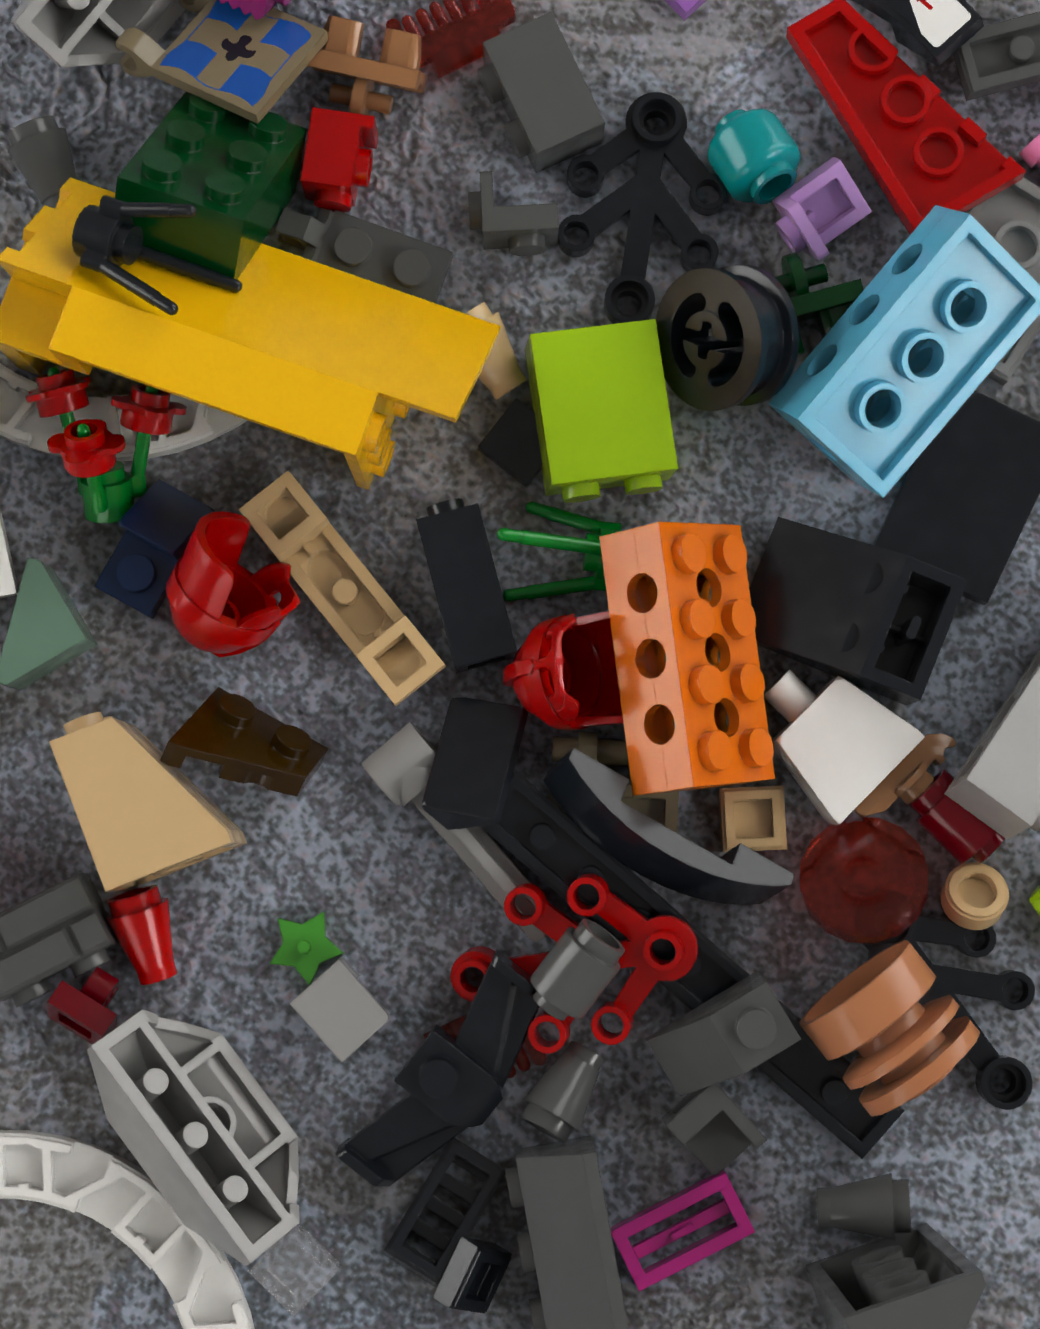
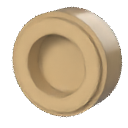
M977 862L964 863L954 868L949 873L941 891V905L945 914L958 926L970 930H983L993 926L1001 918L1009 901V889L1002 875L994 868Z

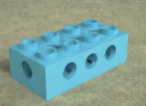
M935 205L768 404L852 481L884 498L1039 316L1040 285L971 214Z

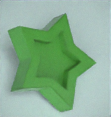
M325 911L303 924L278 918L283 943L269 964L294 966L305 981L311 985L321 962L344 953L326 936Z

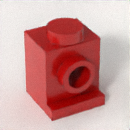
M312 107L300 181L306 199L314 200L316 207L331 210L332 212H335V210L343 213L349 212L351 206H355L358 187L368 188L372 172L373 150L364 148L377 149L379 136L375 116Z

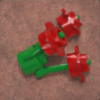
M51 367L47 374L35 378L38 388L28 391L29 394L25 396L26 401L36 402L40 418L59 415L64 433L51 436L47 441L49 452L62 455L66 472L77 477L79 495H82L85 519L95 523L119 522L135 504L134 497L143 496L147 492L145 471L151 435L169 434L172 428L173 416L185 415L187 406L178 402H171V393L143 384L133 385L129 395L112 396L111 405L122 409L120 424L127 429L137 432L131 472H126L123 462L117 461L116 454L123 451L126 446L124 436L112 434L107 430L106 422L100 419L75 420L73 411L90 404L85 389L89 387L88 383H91L90 376L75 378L72 369L59 370L56 367Z

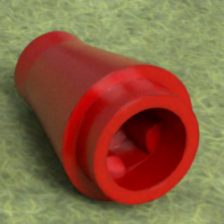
M148 885L136 888L107 900L111 914L106 917V920L133 965L140 985L157 983L176 975L178 972L173 957L168 898H161L158 886Z

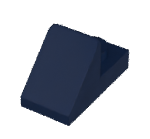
M158 479L120 519L118 525L125 533L94 587L147 617L154 619L167 596V581L178 560L182 558L196 524L204 515L215 512V510Z

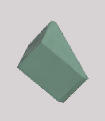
M27 558L0 657V684L18 690L24 689L98 645L54 569L42 561Z

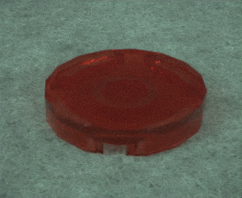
M862 817V821L846 823L844 820L839 825H829L811 840L800 861V893L809 916L826 933L847 942L877 943L900 935L918 919L928 899L929 869L919 843L902 827L881 818Z

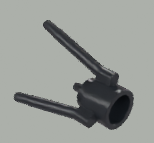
M104 195L100 200L99 206L88 205L82 210L75 222L72 246L75 254L81 257L80 265L104 274L168 315L173 316L177 314V304L119 266L122 264L131 265L139 259L232 292H239L242 289V283L238 279L143 245V231L141 227L134 225L131 217L192 218L197 214V209L192 204L125 202Z

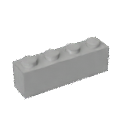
M1040 649L944 793L1007 840L1028 828L1034 831L1040 829Z

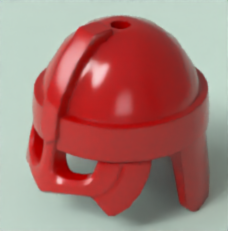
M226 511L211 512L200 518L182 558L175 565L166 585L172 621L181 636L193 647L210 652L220 658L241 654L259 646L273 634L281 624V621L301 603L289 582L290 564L284 562L270 563L261 567L254 574L237 564L250 529V522L243 515ZM280 592L281 600L277 605L273 595Z
M609 611L576 617L572 613L539 623L532 629L527 639L517 650L513 663L506 666L503 670V686L513 687L522 706L552 728L579 730L590 726L623 724Z

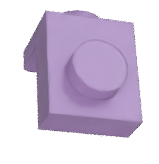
M836 157L829 159L772 200L782 217L775 223V226L787 246L793 253H799L803 250V252L818 261L830 254L825 246L827 243L872 212L844 164Z

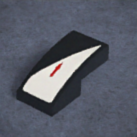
M852 0L892 25L898 43L938 67L984 27L982 17L965 0Z

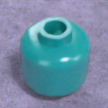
M761 108L748 111L739 109L724 116L715 127V135L709 143L707 153L711 167L735 200L745 203L755 202L760 205L772 202L773 199L793 186L796 181V171L801 157L797 144L773 112Z

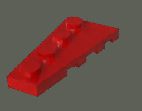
M834 0L787 27V40L910 235L935 205L967 212L1023 179L1026 170L1011 156L1006 159L986 140V132L969 116L964 119L940 96L941 90L924 74L922 76L916 74L898 57V49L846 0Z

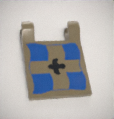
M179 0L183 8L199 13L166 50L146 33L134 27L125 30L116 40L115 44L118 50L126 52L120 64L124 72L134 77H156L258 124L329 39L326 30L274 7L263 18L255 20L252 13L244 15L240 7L232 9L229 2L221 4L219 0Z

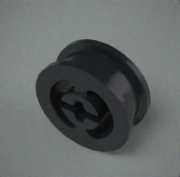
M746 264L730 265L722 268L694 269L681 275L670 285L659 305L656 325L664 378L673 392L688 405L704 411H719L736 405H755L774 397L789 380L796 364L799 349L797 316L786 290L767 271ZM709 329H711L713 336H709ZM740 339H744V346H740Z

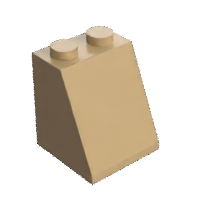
M94 712L67 722L63 725L66 735L49 741L105 892L133 889L247 844L243 831L179 768L168 766L160 761L163 753L135 725L113 718V716L103 718L101 712Z

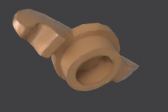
M945 734L925 735V738L854 809V812L859 817H865L886 811L898 797L906 804L913 802L934 780V777L927 771L928 766L931 763L935 766L941 765L946 760L944 757L945 749L956 746L955 739Z

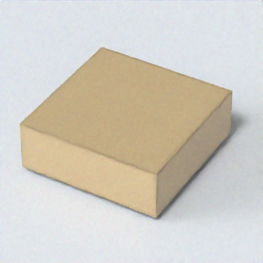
M784 785L718 789L721 852H728L740 843L753 851L787 849Z

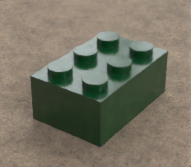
M185 92L117 176L115 198L125 202H166L194 205L197 209V214L192 218H131L134 221V225L141 227L143 231L144 246L238 279L282 214L283 208H286L296 192L307 129L289 123L285 118L273 112H268L257 124L198 96Z

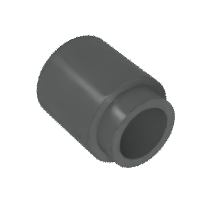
M582 919L576 928L568 927L530 977L533 987L537 990L533 995L535 1002L544 1011L559 1020H565L568 1015L582 1019L621 967L618 960L625 952L623 945L610 932L589 919Z

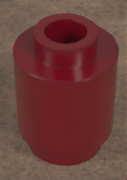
M943 769L934 776L931 785L917 799L911 802L909 806L919 815L916 822L960 864L966 862L971 857L980 864L1002 844L1005 838L944 794L954 780V777L946 769Z

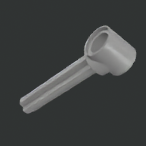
M409 721L361 763L379 788L398 807L400 805L404 807L410 801L416 806L504 909V901L510 891L520 884H532V882L495 839L482 827L447 830L424 811L422 800L436 749L416 726ZM527 894L517 895L515 905L518 911L524 915L534 914L536 905L533 898ZM532 924L519 926L533 942H538L547 936Z

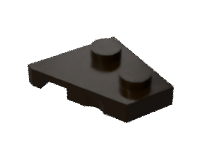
M218 687L171 737L160 761L168 766L181 768L185 757L188 756L220 764L221 766L218 770L219 778L242 784L255 783L265 787L267 790L297 797L319 769L329 748L311 739L302 729L286 725L255 708L254 704L245 697L230 694Z

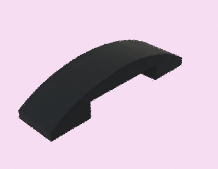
M575 748L571 749L546 773L543 781L554 799L569 818L592 841L623 865L663 887L705 901L722 904L753 905L765 902L792 884L794 873L741 843L721 857H718L621 802L629 779Z

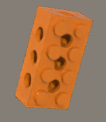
M658 521L600 536L633 796L717 788L775 779L772 759L774 748L768 730L764 700L765 681L759 664L755 634L756 616L751 605L746 568L747 550L743 543L741 525ZM710 587H711V600H710V597H709ZM718 650L720 652V662H718ZM726 714H728L729 719L728 727L726 723Z

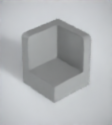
M345 957L338 959L290 1003L341 1062L346 1060L389 1019V1014L357 979L361 975Z

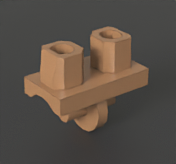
M329 15L324 30L328 32L329 40L307 66L319 72L355 79L353 87L332 83L329 102L349 106L350 113L368 115L370 110L390 115L393 106V96L373 92L374 84L424 94L427 75L419 71L421 63V37L418 34L386 28L380 61L378 62L359 57L365 24Z

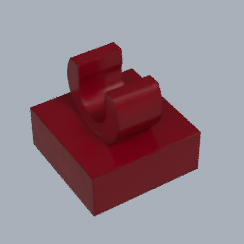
M99 967L95 968L81 991L62 980L47 1001L48 1017L93 1045L117 1028V1014L107 1007L118 991L116 986L119 980Z

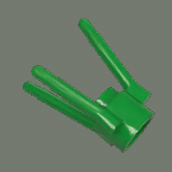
M530 501L526 504V510L530 514L589 533H586V537L583 539L500 528L497 531V537L502 541L583 553V571L594 572V576L507 589L503 592V599L510 602L591 590L606 591L599 537L624 530H621V523L598 521L553 506L550 507Z

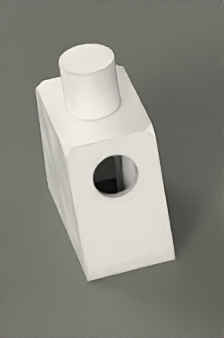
M789 669L764 694V698L789 722L772 739L774 751L829 825L841 824L925 738L918 729L840 676L832 679L815 694Z

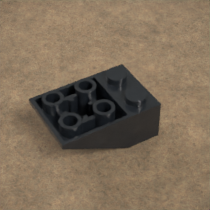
M778 517L749 587L751 605L756 616L755 634L757 645L832 676H840L854 685L907 706L920 701L968 580L902 553Z

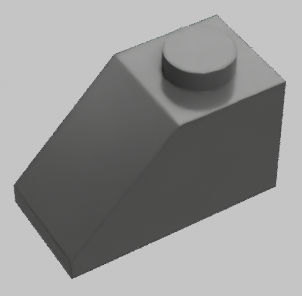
M757 971L646 1038V1041L680 1096L743 1075L801 1040L767 981Z

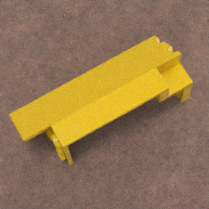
M72 177L60 188L56 208L44 205L24 227L22 240L25 242L22 249L18 251L6 247L0 254V265L11 277L0 305V351L17 368L41 376L46 361L86 375H90L92 367H96L344 454L356 485L367 490L370 488L374 475L384 477L389 468L396 444L395 441L390 440L392 435L391 427L395 416L405 419L411 407L454 423L457 422L493 349L501 328L500 325L261 243L238 278L242 283V289L239 292H232L218 286H212L139 259L131 265L122 264L119 266L176 303L178 306L177 314L173 316L168 315L104 274L80 265L81 257L75 254L72 246L75 222L85 207L88 205L99 206L100 200L104 195L115 198V192Z

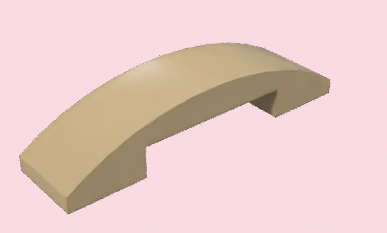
M289 470L238 509L249 520L250 525L280 562L291 565L290 575L395 706L446 667L445 663L407 616L401 612Z

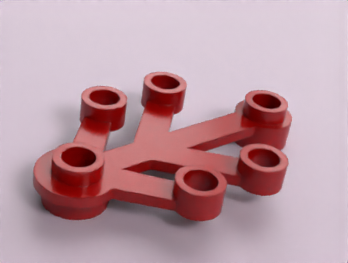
M589 873L581 875L569 886L567 891L568 904L578 915L593 916L598 914L626 936L629 940L619 941L625 949L624 954L618 960L620 969L635 967L616 999L602 1004L591 1020V1029L596 1039L607 1045H615L621 1043L628 1036L633 1027V1015L658 981H675L685 976L691 970L698 956V941L694 931L685 921L671 915H659L647 919L611 893L606 881L602 877ZM520 884L510 891L505 898L504 911L511 922L519 926L532 924L556 942L568 927L576 928L579 925L546 901L544 892L534 884ZM582 884L594 886L599 893L598 904L591 906L582 903L578 897L579 886ZM518 894H527L533 898L536 905L534 914L524 915L518 911L515 905V899ZM658 939L670 941L675 947V957L670 960L658 958L653 951L654 941ZM484 946L472 947L454 962L450 974L451 983L456 993L463 999L473 1002L479 989L467 982L465 977L466 969L468 967H476L485 975L495 953L493 949ZM550 951L508 958L532 976ZM546 1011L541 1012L528 1028V1038L531 1045L541 1053L551 1054L557 1052L568 1040L570 1024L575 1018L568 1015L565 1020H559ZM605 1013L618 1015L623 1022V1030L618 1033L607 1031L602 1024V1015ZM551 1022L555 1024L560 1032L559 1040L554 1042L545 1040L539 1032L540 1023Z

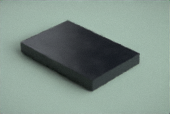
M974 391L910 466L873 545L911 556L967 579L968 582L962 596L982 606L987 604L1040 494V421Z

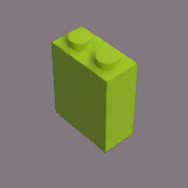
M656 319L530 334L524 351L542 459L545 495L562 494L564 503H577L601 497L600 489L624 486L626 495L646 494L663 489L662 481H667L678 469Z

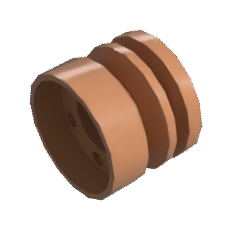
M907 940L895 943L857 967L825 993L804 1014L799 1022L800 1026L828 1061L845 1056L855 1050L860 1053L849 1065L842 1079L850 1090L866 1086L859 1097V1101L871 1117L883 1115L907 1101L921 1096L938 1084L968 1053L980 1035V1031L967 1016L951 1020L959 1008L958 1003L951 995L934 999L924 1005L919 1003L920 999L932 986L936 975Z

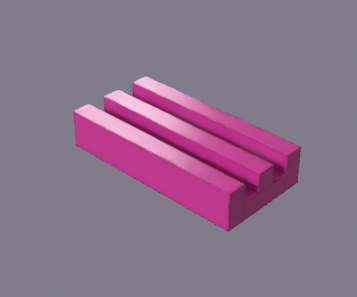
M724 1170L718 1175H711L610 1227L611 1235L639 1292L755 1233ZM719 1191L721 1192L724 1199L631 1245L628 1238ZM731 1212L735 1220L734 1223L644 1269L642 1268L638 1259Z

